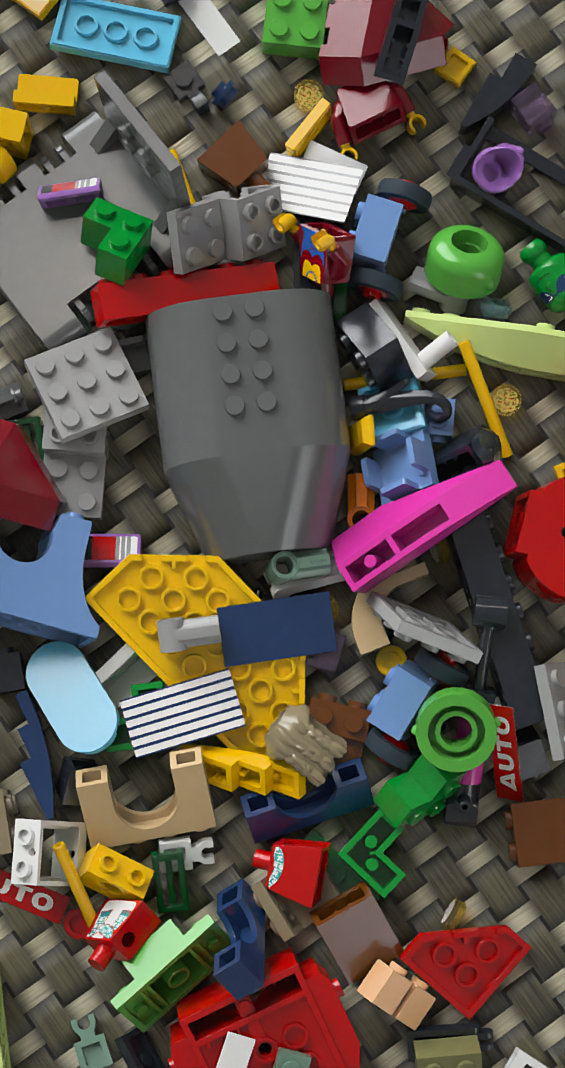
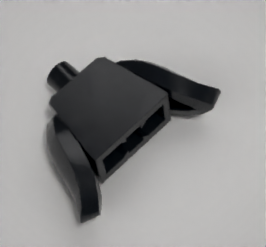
M480 424L453 437L442 448L433 451L439 483L501 460L502 445L499 436L485 425Z

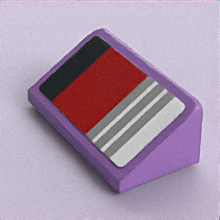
M91 178L41 186L38 190V201L44 209L94 202L97 197L103 199L100 178Z
M90 534L83 568H115L128 554H142L141 535Z

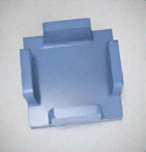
M392 428L375 437V447L379 449L372 452L374 460L367 457L361 459L364 484L367 488L380 494L382 505L439 483L430 433L423 428L411 434L398 428Z

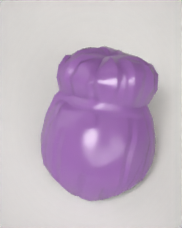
M501 143L497 147H488L478 154L473 163L472 176L480 189L488 193H500L512 187L519 180L523 172L524 149L520 146Z

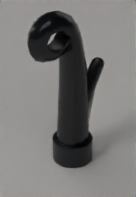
M404 378L392 387L368 396L363 394L349 398V409L353 421L361 420L369 414L376 415L404 407L425 404L426 417L431 422L443 423L451 417L452 406L450 401L438 392L429 390L401 391L408 385V378ZM436 404L441 407L443 412L435 413L432 410V406Z

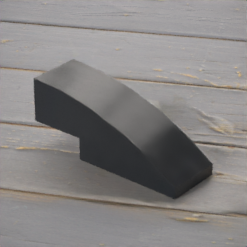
M515 53L501 78L490 73L464 117L458 133L464 136L482 127L489 116L492 118L497 117L523 91L533 76L537 64Z

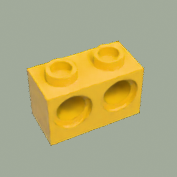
M0 107V145L11 156L27 160L34 134L28 113Z

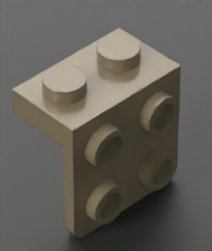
M327 871L321 901L312 908L267 889L265 885L267 876L251 886L255 902L260 908L265 910L270 918L272 930L277 936H281L284 942L314 923L309 912L341 894Z

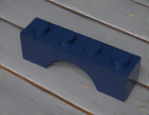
M360 758L335 765L334 770L330 773L328 772L326 781L300 799L278 794L274 790L266 796L256 792L240 796L255 844L375 805L368 778Z
M243 878L217 894V915L227 930L231 945L214 955L213 974L237 1001L249 994L256 993L264 986L266 912L257 905L251 886Z

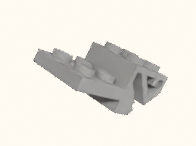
M259 185L241 188L240 198H231L229 192L218 191L202 196V201L166 212L174 274L183 275L225 259L246 261L285 247V233H280L272 223L275 217L283 213L280 186Z
M45 409L42 439L43 462L67 502H59L56 516L59 517L62 513L66 514V512H76L82 514L84 519L102 520L106 465L110 442L109 426L62 444Z

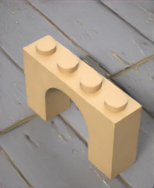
M201 746L169 752L175 792L164 806L147 812L131 810L117 800L113 792L107 765L77 770L76 790L91 848L100 843L112 849L115 846L130 843L139 844L150 839L170 838L181 833L201 832L208 828L216 827L215 809Z

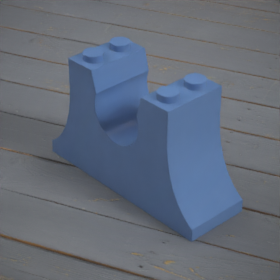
M76 512L62 513L54 520L52 530H45L38 543L37 558L33 562L16 561L7 556L0 547L1 627L51 641L68 642L80 649L97 639L100 626L90 613L83 589L84 557L93 522L84 520V516Z

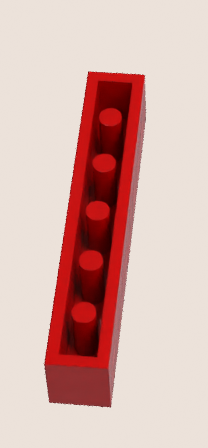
M254 259L247 261L245 265L234 266V263L231 262L223 263L216 266V269L206 270L203 267L183 275L174 274V270L160 272L155 277H147L146 274H136L130 276L123 286L110 280L102 279L98 281L90 295L98 329L143 323L146 316L150 313L178 303L279 290L280 287L274 261L263 263V259Z

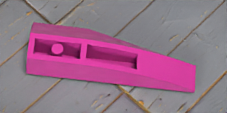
M497 460L384 504L331 541L336 565L353 592L367 593L517 488L518 485L503 462Z

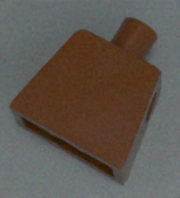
M240 120L197 159L199 169L235 195H240L242 193L241 188L272 185L262 174L268 168V159Z

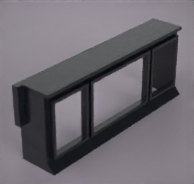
M489 116L472 145L464 144L445 176L450 179L449 186L535 238L543 240L558 252L565 254V239L502 202L509 189L492 196L463 178L484 143L488 140L496 146L501 143H508L522 147L524 149L523 165L525 163L565 187V169L493 126L495 119Z

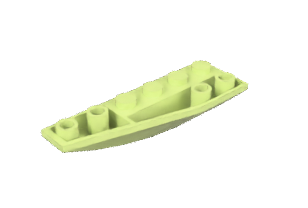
M412 308V311L406 310L403 323L433 341L445 331H448L457 343L469 339L479 362L518 374L565 382V331L555 330V326L552 324L537 323L536 326L467 318L452 313H430V310L424 308ZM456 346L453 351L461 354L459 346Z

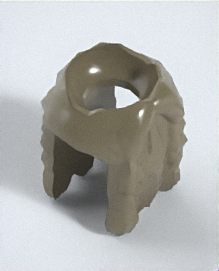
M289 705L279 713L278 718L270 725L267 734L264 735L266 755L273 760L284 759L286 763L292 765L295 770L299 771L302 776L307 777L309 782L317 787L326 781L324 775L334 770V758H342L344 753L347 752V742L344 738L331 733L326 726L315 720L307 705Z

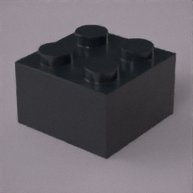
M368 302L336 321L341 332L337 337L343 348L350 352L346 357L355 371L362 370L361 376L370 389L376 387L381 392L404 378L411 379L414 377L398 337Z

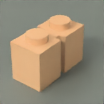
M377 959L357 989V992L415 1031L436 998L426 991L429 987L428 984L415 975L410 980L405 976L408 971L394 961L387 965L380 959Z

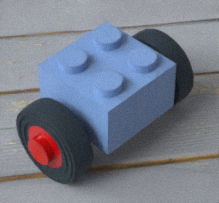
M384 178L379 183L376 196L368 193L366 202H359L353 225L357 229L356 231L350 230L349 232L356 235L351 266L353 269L347 283L351 289L370 300L399 301L404 285L398 279L386 274L385 267L402 214H405V212L427 213L432 202V194L409 180Z
M421 647L415 657L416 663L409 659L402 665L398 663L395 668L392 667L383 681L387 687L385 690L382 689L379 694H376L370 702L367 710L371 714L366 720L376 727L369 732L365 744L382 762L409 771L420 757V754L412 745L405 741L407 739L405 735L414 725L421 706L432 695L440 682L452 687H464L471 673L464 665L448 657V652L439 650L438 653H434Z

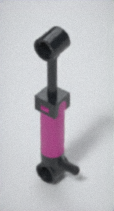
M476 594L472 626H479L481 628L479 649L483 652L479 663L476 664L474 683H466L463 688L473 690L481 695L489 704H494L495 689L494 687L486 686L494 630H505L509 599ZM460 716L456 739L466 737L472 729L468 720ZM484 762L480 766L466 771L467 773L459 782L461 785L460 789L452 796L446 798L444 824L476 827Z

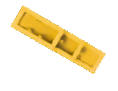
M184 744L179 747L180 750L201 746L209 784L233 792L240 786L264 796L275 790L296 799H300L306 794V777L302 776L299 771L286 763L285 760H273L262 754L216 746Z

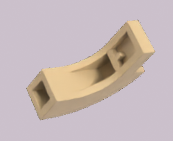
M413 560L401 568L400 572L394 573L367 593L357 594L351 614V631L360 657L390 645L382 620L373 614L375 610L366 602L371 591L388 596L400 587L427 577L429 572L425 562L417 564Z

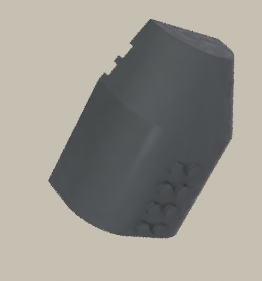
M315 289L270 290L178 303L147 315L145 326L164 475L202 555L219 556L227 565L270 560L281 551L298 552L326 548L327 552L332 551L331 541L334 540L351 446L329 293Z

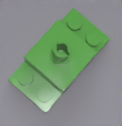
M208 914L195 922L186 934L169 919L156 932L154 931L132 959L122 961L134 980L129 985L121 988L110 1002L118 1012L144 1033L214 971V955L231 945L228 933Z

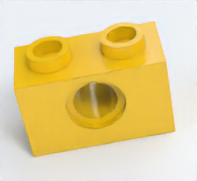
M100 843L85 853L78 871L84 886L111 899L143 900L154 870Z

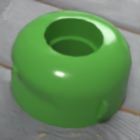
M471 225L449 226L436 233L429 244L424 266L425 276L436 289L452 297L462 299L482 298L494 292L499 285L505 260L504 251L498 240L484 229Z
M450 687L432 694L423 703L411 733L416 735L417 744L422 755L432 765L449 772H464L480 766L488 759L494 750L497 741V727L501 725V722L495 717L490 704L481 695L463 687ZM460 716L468 720L472 729L464 738L450 739L441 732L443 722L450 717Z

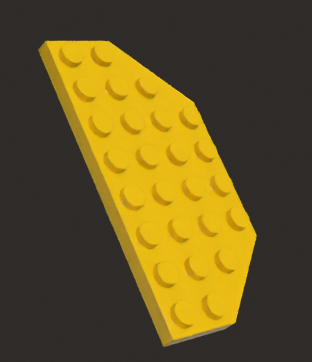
M128 554L85 596L86 602L168 686L229 668L246 724L244 727L216 735L230 749L266 755L264 735L267 734L270 725L278 718L279 713L289 705L299 706L305 704L306 655L225 667L222 642L191 646L187 650L160 653L157 620L173 617L189 619L217 615V608L262 601L219 556Z

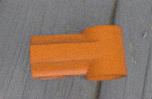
M363 473L348 474L347 527L349 529L354 525L352 522L354 516L357 514L367 516L375 510V491L365 486Z

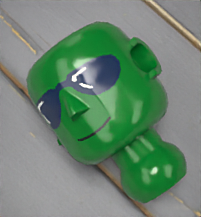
M537 238L520 252V258L523 263L530 265L534 269L529 277L530 287L535 292L533 295L538 296L544 303V306L551 312L562 313L565 311V254L557 253L551 256L547 251L546 243Z

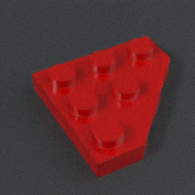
M507 925L420 932L399 955V958L470 1020L532 947Z

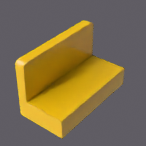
M20 74L17 90H13L12 102L15 110L76 116L79 81L74 78Z

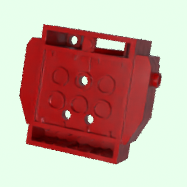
M290 946L265 958L264 986L258 990V994L252 997L247 995L237 1001L217 981L182 998L176 1004L179 1021L170 1026L169 1046L171 1057L168 1058V1062L171 1068H216L229 1031L256 1039L247 1068H273L279 1047L311 1055L312 1059L309 1068H360V1042L339 999L345 994L337 977L331 980L326 969L317 964L313 957L298 963ZM262 1043H269L271 1045L267 1052L259 1050V1046Z

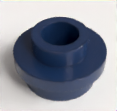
M222 80L213 90L211 95L214 97V100L211 103L214 106L217 104L223 109L238 91L233 86L234 82L230 80L226 84Z

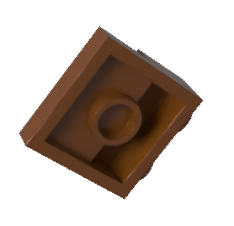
M319 692L318 698L311 697L309 708L312 717L326 726L331 733L341 736L347 742V752L344 753L342 758H334L335 765L357 758L361 759L370 722L366 721L371 714L370 711H367L368 704L349 700V704L344 705L336 703L337 696Z

